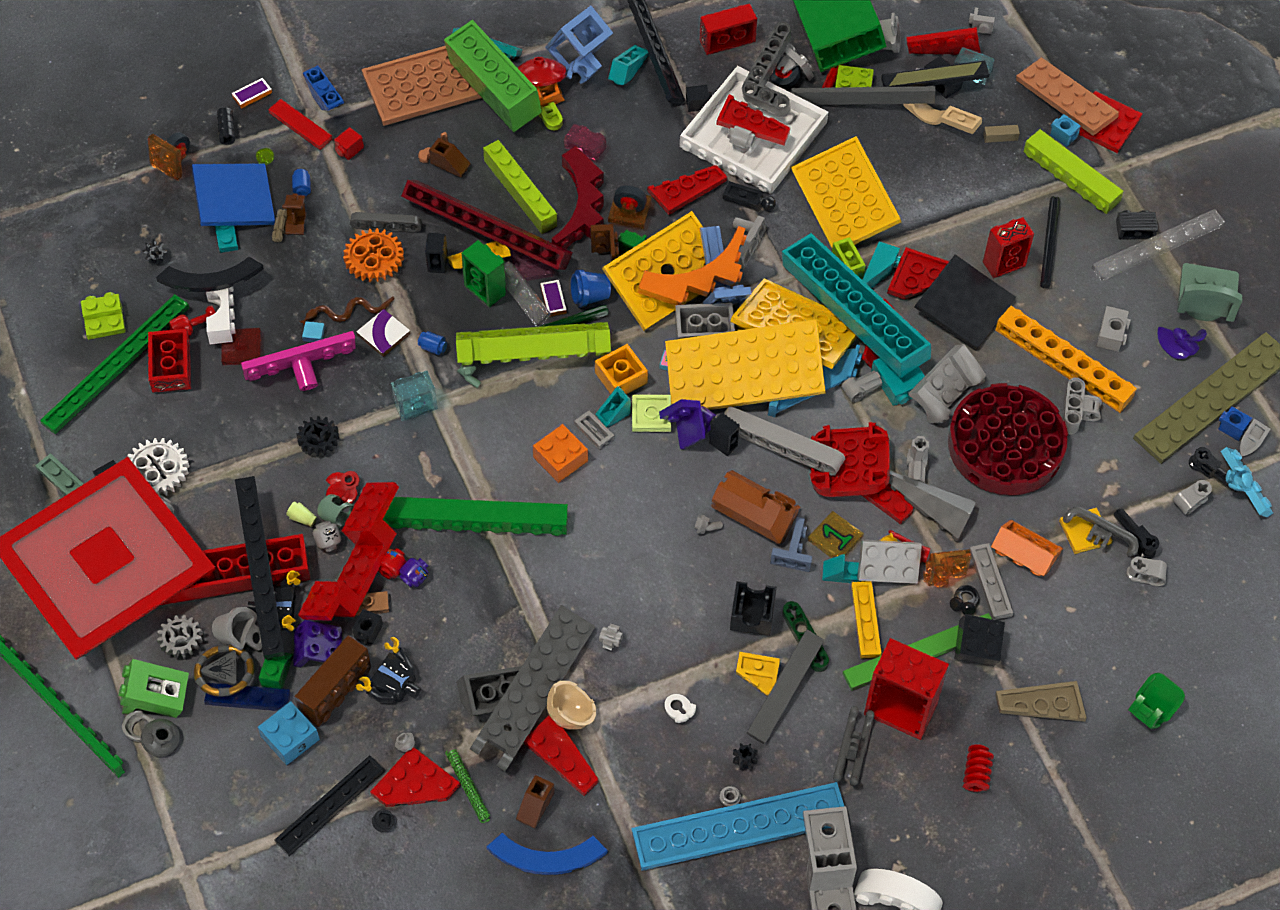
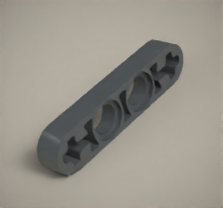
M354 212L351 214L350 225L355 229L376 230L378 228L379 231L385 229L386 231L416 233L421 230L422 219L414 215Z

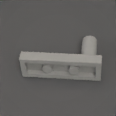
M757 216L755 222L737 217L733 221V228L737 229L740 226L748 232L744 245H741L738 250L741 252L737 264L742 265V270L746 267L766 231L764 217Z

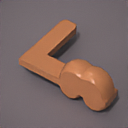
M446 132L441 133V139L448 142V134ZM430 147L419 152L418 158L420 162H428L430 159Z

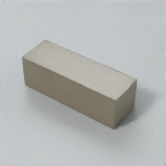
M1018 125L985 127L983 132L985 143L1018 141L1020 134Z

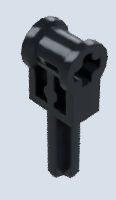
M1205 447L1196 449L1194 455L1189 458V466L1195 471H1200L1209 479L1213 475L1230 488L1229 484L1226 483L1227 472L1220 467L1222 462L1215 458L1209 449Z
M1117 509L1113 515L1126 531L1132 533L1137 538L1139 556L1152 559L1160 544L1158 538L1151 535L1143 525L1138 526L1124 509Z

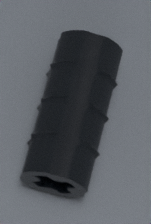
M228 107L220 108L217 111L219 140L223 145H231L235 142L233 110Z

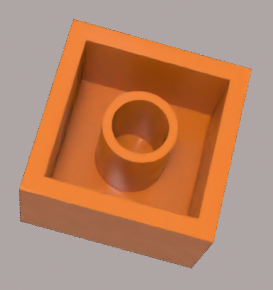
M562 424L533 445V458L559 483L588 462V449Z

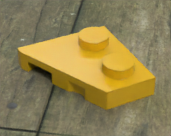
M739 652L736 674L768 696L777 680L780 659Z

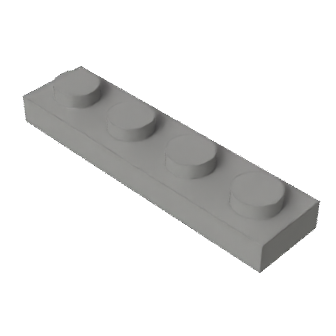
M990 544L970 547L969 552L992 619L1012 617L1013 611Z

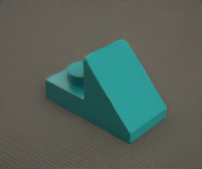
M845 554L825 560L823 562L822 581L842 583L863 582L857 579L859 563L845 561Z

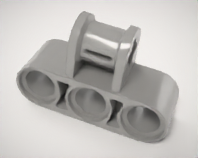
M1071 378L1068 381L1064 395L1062 419L1066 423L1068 434L1078 432L1081 420L1094 422L1101 418L1099 408L1102 405L1101 398L1084 395L1085 383L1080 378Z

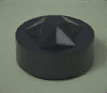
M379 810L372 817V825L379 832H387L394 825V816L388 810Z

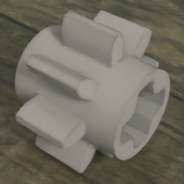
M610 624L608 628H602L599 641L603 642V648L612 651L614 646H620L623 638V633L619 630L620 626Z

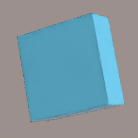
M306 321L302 335L303 341L315 342L322 340L325 324Z

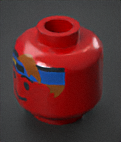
M397 548L395 550L389 549L381 561L378 572L387 579L397 578L400 575L401 567L407 562L404 558L405 554Z

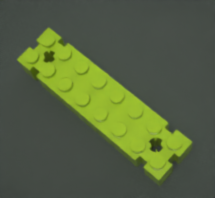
M608 322L479 332H457V362L462 363V365H471L476 360H481L482 364L492 363V360H500V362H511V359L529 361L533 357H538L540 360L549 359L550 356L568 358L569 355L575 354L577 357H586L589 352H595V355L603 356L607 355V352H611L610 329Z

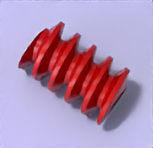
M980 744L971 745L968 747V761H966L964 784L962 787L972 792L987 791L990 786L986 783L991 781V778L987 775L992 773V770L989 768L993 766L990 760L994 758V755L989 752V748Z

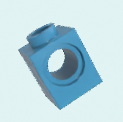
M1063 114L1051 124L1050 136L1068 147L1078 137L1081 125Z

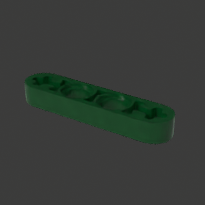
M794 601L785 603L782 615L797 643H799L804 632H798L795 629L798 624L805 625L806 630L816 634L801 606ZM791 608L792 611L795 610V620L793 614L791 612L788 613V609ZM821 645L817 652V657L820 661L823 660V665L816 663V656L810 664V667L816 672L825 671L829 663V657Z

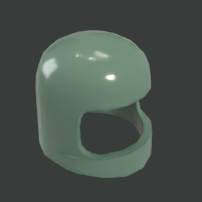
M330 494L320 501L317 512L323 521H331L340 529L345 525L354 505L346 502L340 506V497ZM349 508V511L347 513L343 512L342 510Z

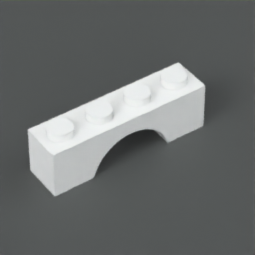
M233 287L206 292L208 302L220 306L216 313L206 318L207 335L210 344L233 342L232 334H236L234 322L232 323V320H235L234 308H231L234 305L233 294H230V292L234 291Z

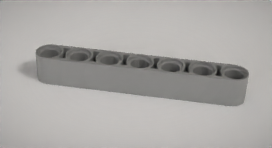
M728 407L724 412L725 415L736 421L737 424H740V438L821 472H829L830 475H836L845 461L843 453L742 410Z

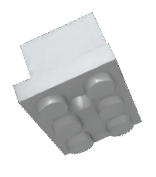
M846 806L803 811L809 850L806 879L811 910H828L831 906H836L839 910H856L852 886L857 865ZM830 826L833 828L834 833L825 835L822 832V828Z

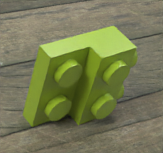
M108 292L104 297L88 296L85 300L81 301L88 340L126 333L119 294Z

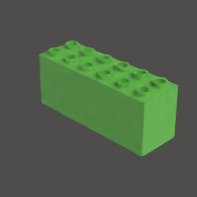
M473 20L444 39L451 65L513 132L542 113L537 88Z

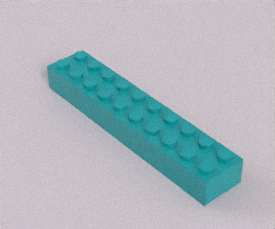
M812 233L782 251L783 266L901 378L931 359V343Z

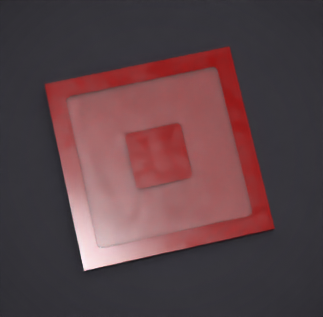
M129 457L121 460L0 536V559L75 660L216 569Z

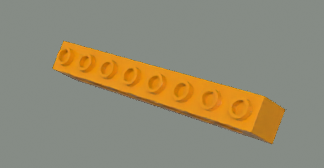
M1010 306L998 319L995 329L997 332L1069 380L1071 378L1082 379L1087 392L1101 398L1102 402L1119 413L1133 399L1137 388L1130 382L1120 378L1115 372L1108 370L1100 362L1093 360L1083 351L1076 349L1068 341L1055 335L1051 330L1044 328L1036 320L1023 314L1021 310Z

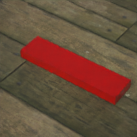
M282 99L268 109L269 114L319 150L333 140L331 134Z

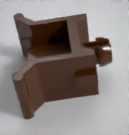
M294 193L293 195H286L285 204L282 205L283 209H287L285 234L304 235V224L307 215L305 195Z

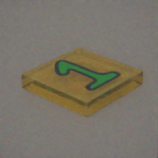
M832 511L808 536V541L829 557L834 558L842 554L846 556L862 539L864 533Z

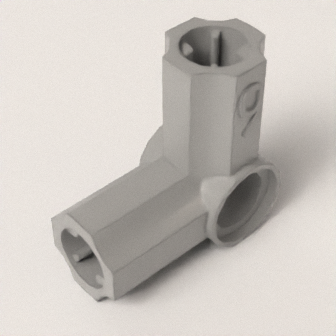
M917 436V438L913 439L911 448H908L907 477L925 483V467H927L929 441L924 436Z

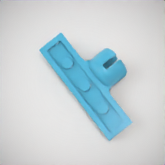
M1224 448L1221 453L1232 471L1228 470L1226 474L1228 486L1237 491H1244L1259 515L1264 517L1272 515L1270 501L1263 497L1260 492L1262 491L1260 485L1253 481L1252 472L1241 462V454L1236 449Z

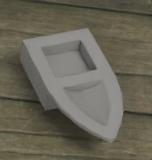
M1253 419L1242 435L1240 443L1241 456L1254 452L1271 429Z

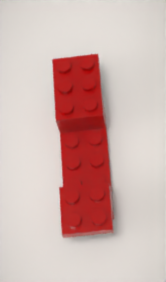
M395 482L366 483L342 529V532L355 544V547L346 565L343 567L337 582L315 581L298 614L303 620L331 621L333 616L355 617L381 566L383 557L397 534L383 520L399 489Z

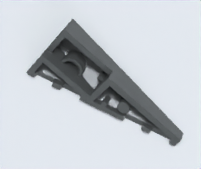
M890 471V488L901 492L907 502L927 518L929 516L939 523L938 527L943 530L945 528L953 535L952 538L958 541L976 501Z

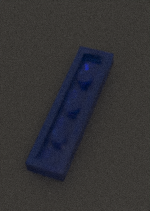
M208 683L209 686L217 689L233 687L229 684ZM246 686L240 692L230 696L219 697L206 693L204 703L205 705L279 711L289 703L291 692L289 689Z

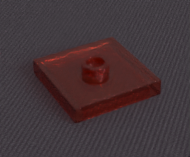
M260 328L235 329L236 334H232L233 342L222 343V365L241 364L242 362L261 357Z

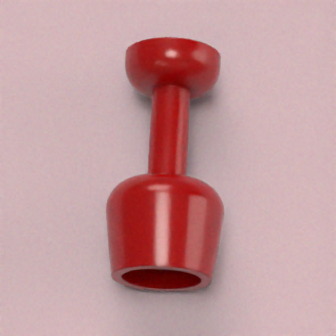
M210 305L206 308L205 314L190 320L186 315H179L169 321V326L171 330L187 329L190 336L193 333V326L206 322V318L216 312L213 306Z

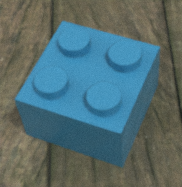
M291 701L258 726L261 738L286 766L320 740L317 729Z

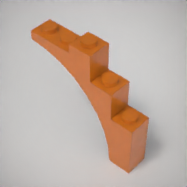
M738 226L727 248L715 260L702 268L674 275L644 271L637 293L676 306L686 302L689 294L687 291L707 297L709 292H713L716 284L715 281L733 287L736 282H740L743 274L740 271L742 265L737 263L741 252L738 251L739 247L744 245L747 237L744 234L745 228Z

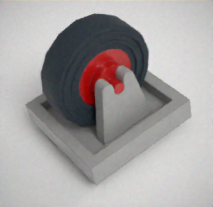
M790 43L783 53L784 56L780 58L770 76L773 84L780 88H788L796 84L800 74L809 81L814 77L811 71L813 68L808 63L809 61L804 55H799L795 47Z

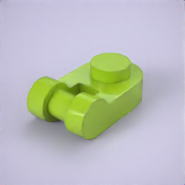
M551 102L547 106H541L542 113L539 114V117H541L545 126L550 130L560 129L563 125V118L556 104Z

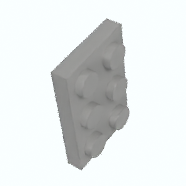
M861 540L857 579L859 581L918 584L922 544L918 542Z

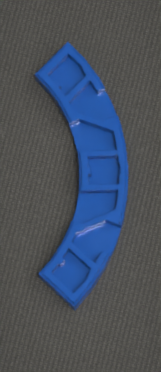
M503 833L486 846L487 850L503 863L519 868L524 872L541 875L569 873L572 870L591 865L608 853V850L594 836L573 848L556 852H543L525 848L510 840Z

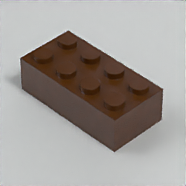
M348 635L294 696L299 711L317 727L322 722L325 723L330 718L331 712L335 707H339L343 703L349 691L352 692L356 688L362 676L365 677L369 673L371 663L368 649Z

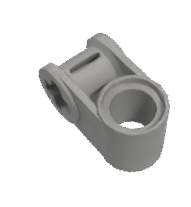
M1199 480L1187 489L1179 492L1173 498V502L1185 515H1189L1208 500L1212 487L1209 482Z
M1135 557L1127 568L1126 576L1133 582L1163 586L1166 582L1167 564L1161 560Z

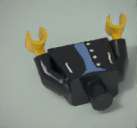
M294 570L287 574L286 579L274 585L281 632L285 630L293 631V622H296L294 619L296 592L292 586L293 584H300V580L296 578L300 574ZM249 601L248 608L256 613L255 601Z
M391 637L390 639L394 643L393 647L387 642L384 644V647L387 650H393V654L389 652L371 679L368 677L360 678V681L364 682V686L361 684L356 685L357 690H366V694L377 702H401L406 694L417 698L421 691V687L414 684L416 680L414 666L401 647L398 648V639Z

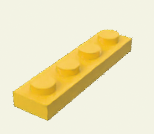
M872 581L852 582L851 590L860 659L881 656V646Z

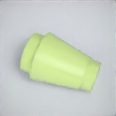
M293 502L286 513L290 520L313 527L317 520V517L300 502Z

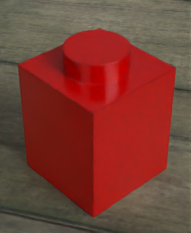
M350 127L334 139L336 153L347 160H350L364 148L362 136Z

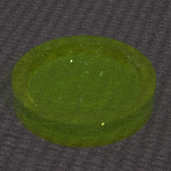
M262 148L257 151L256 159L260 164L266 165L274 160V153L269 148Z

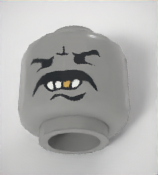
M331 521L315 525L316 528L312 534L317 548L325 549L326 552L335 550L337 548L336 545L342 540L338 526L335 523H331Z

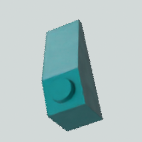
M634 45L613 59L608 79L618 85H625L631 81L649 56L648 51Z
M878 242L863 277V281L871 289L889 276L895 266L898 267L901 256H899L900 248Z

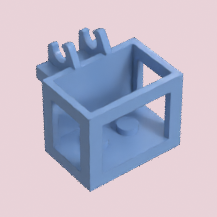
M590 5L563 26L545 48L556 61L566 67L567 78L571 79L572 73H578L581 76L579 83L583 84L602 66L593 54L600 49L613 32ZM566 39L580 54L570 64L556 49Z

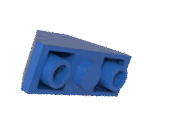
M319 65L303 72L310 92L321 110L328 111L344 103Z

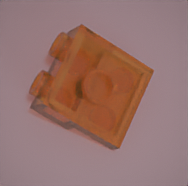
M970 549L930 553L929 560L926 561V571H923L924 582H928V586L942 587L949 583L950 577L960 578L966 575L972 557Z

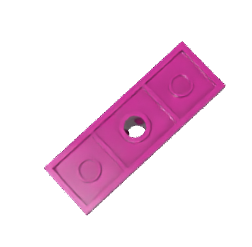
M353 331L242 362L245 380L254 381L261 378L262 375H275L280 370L293 367L299 390H311L318 386L311 361L321 358L324 360L331 359L335 354L351 353L353 349H356L355 335Z

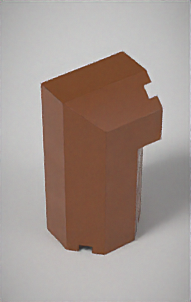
M733 470L727 472L724 476L727 480L719 483L713 495L711 507L778 544L785 542L800 509L799 505L795 506L796 501L778 491L771 494L770 489L764 488Z

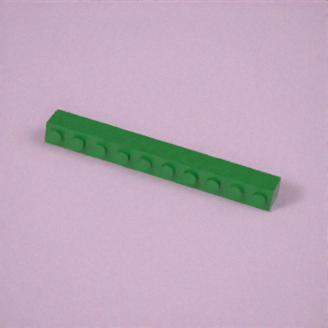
M394 497L383 520L395 529L413 528L421 530L426 528L436 531L449 529L453 531L472 530L473 532L492 531L493 533H532L534 535L543 533L559 536L562 534L567 535L568 504Z

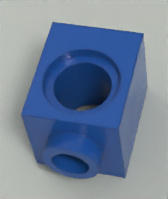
M1232 406L1228 412L1224 411L1219 418L1221 424L1218 430L1239 441L1249 426L1252 417Z

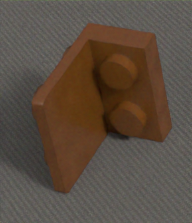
M613 224L591 225V253L610 252L611 262L618 258L617 231L614 232Z

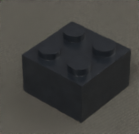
M965 614L959 620L954 659L994 667L1001 659L1005 622Z

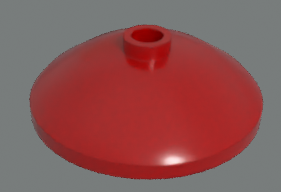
M535 57L518 67L535 87L555 84L563 80L567 75L566 67L562 63L544 57Z

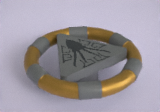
M229 644L218 645L207 650L199 657L194 667V679L199 688L207 694L219 697L230 696L240 692L250 683L254 675V662L249 653L244 649L238 650ZM228 653L203 668L207 660L213 655ZM236 654L241 656L247 665V671L238 684ZM202 675L218 680L222 685H231L233 687L213 688L205 682Z

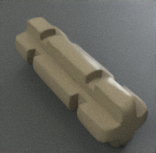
M285 209L277 211L274 231L272 233V241L274 242L282 241V234H284L286 225L285 220H287V210Z

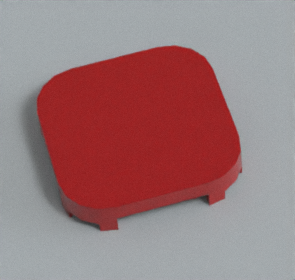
M869 422V427L831 429L830 425L823 426V430L811 437L812 440L836 449L845 456V461L836 475H830L829 472H821L811 467L810 477L813 489L818 494L825 497L869 495L882 491L889 484L890 443L887 430L885 431L877 426L876 423Z

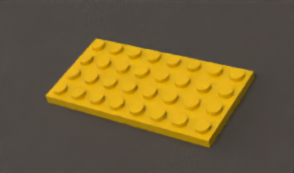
M817 319L665 341L671 405L681 399L698 400L701 406L713 410L826 394Z

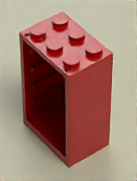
M890 638L873 672L864 715L869 710H872L875 714L874 720L921 740L937 707L949 664Z

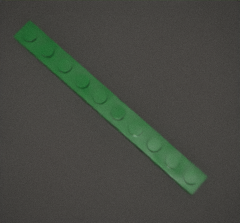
M174 294L40 420L41 424L54 434L58 433L148 348V332L166 331L170 327L169 321L179 315H183L190 308L189 304Z
M0 635V656L118 778L125 773L122 768L124 763L116 754L112 756L108 752L110 750L108 745L103 740L99 742L95 738L97 737L96 733L90 727L86 729L82 725L84 722L77 713L73 715L69 711L71 709L64 700L59 701L56 698L58 696L57 693L50 686L46 688L43 685L45 682L38 673L34 675L30 671L32 670L30 665L25 660L21 662L17 658L19 655L13 647L8 648L5 645L6 641Z

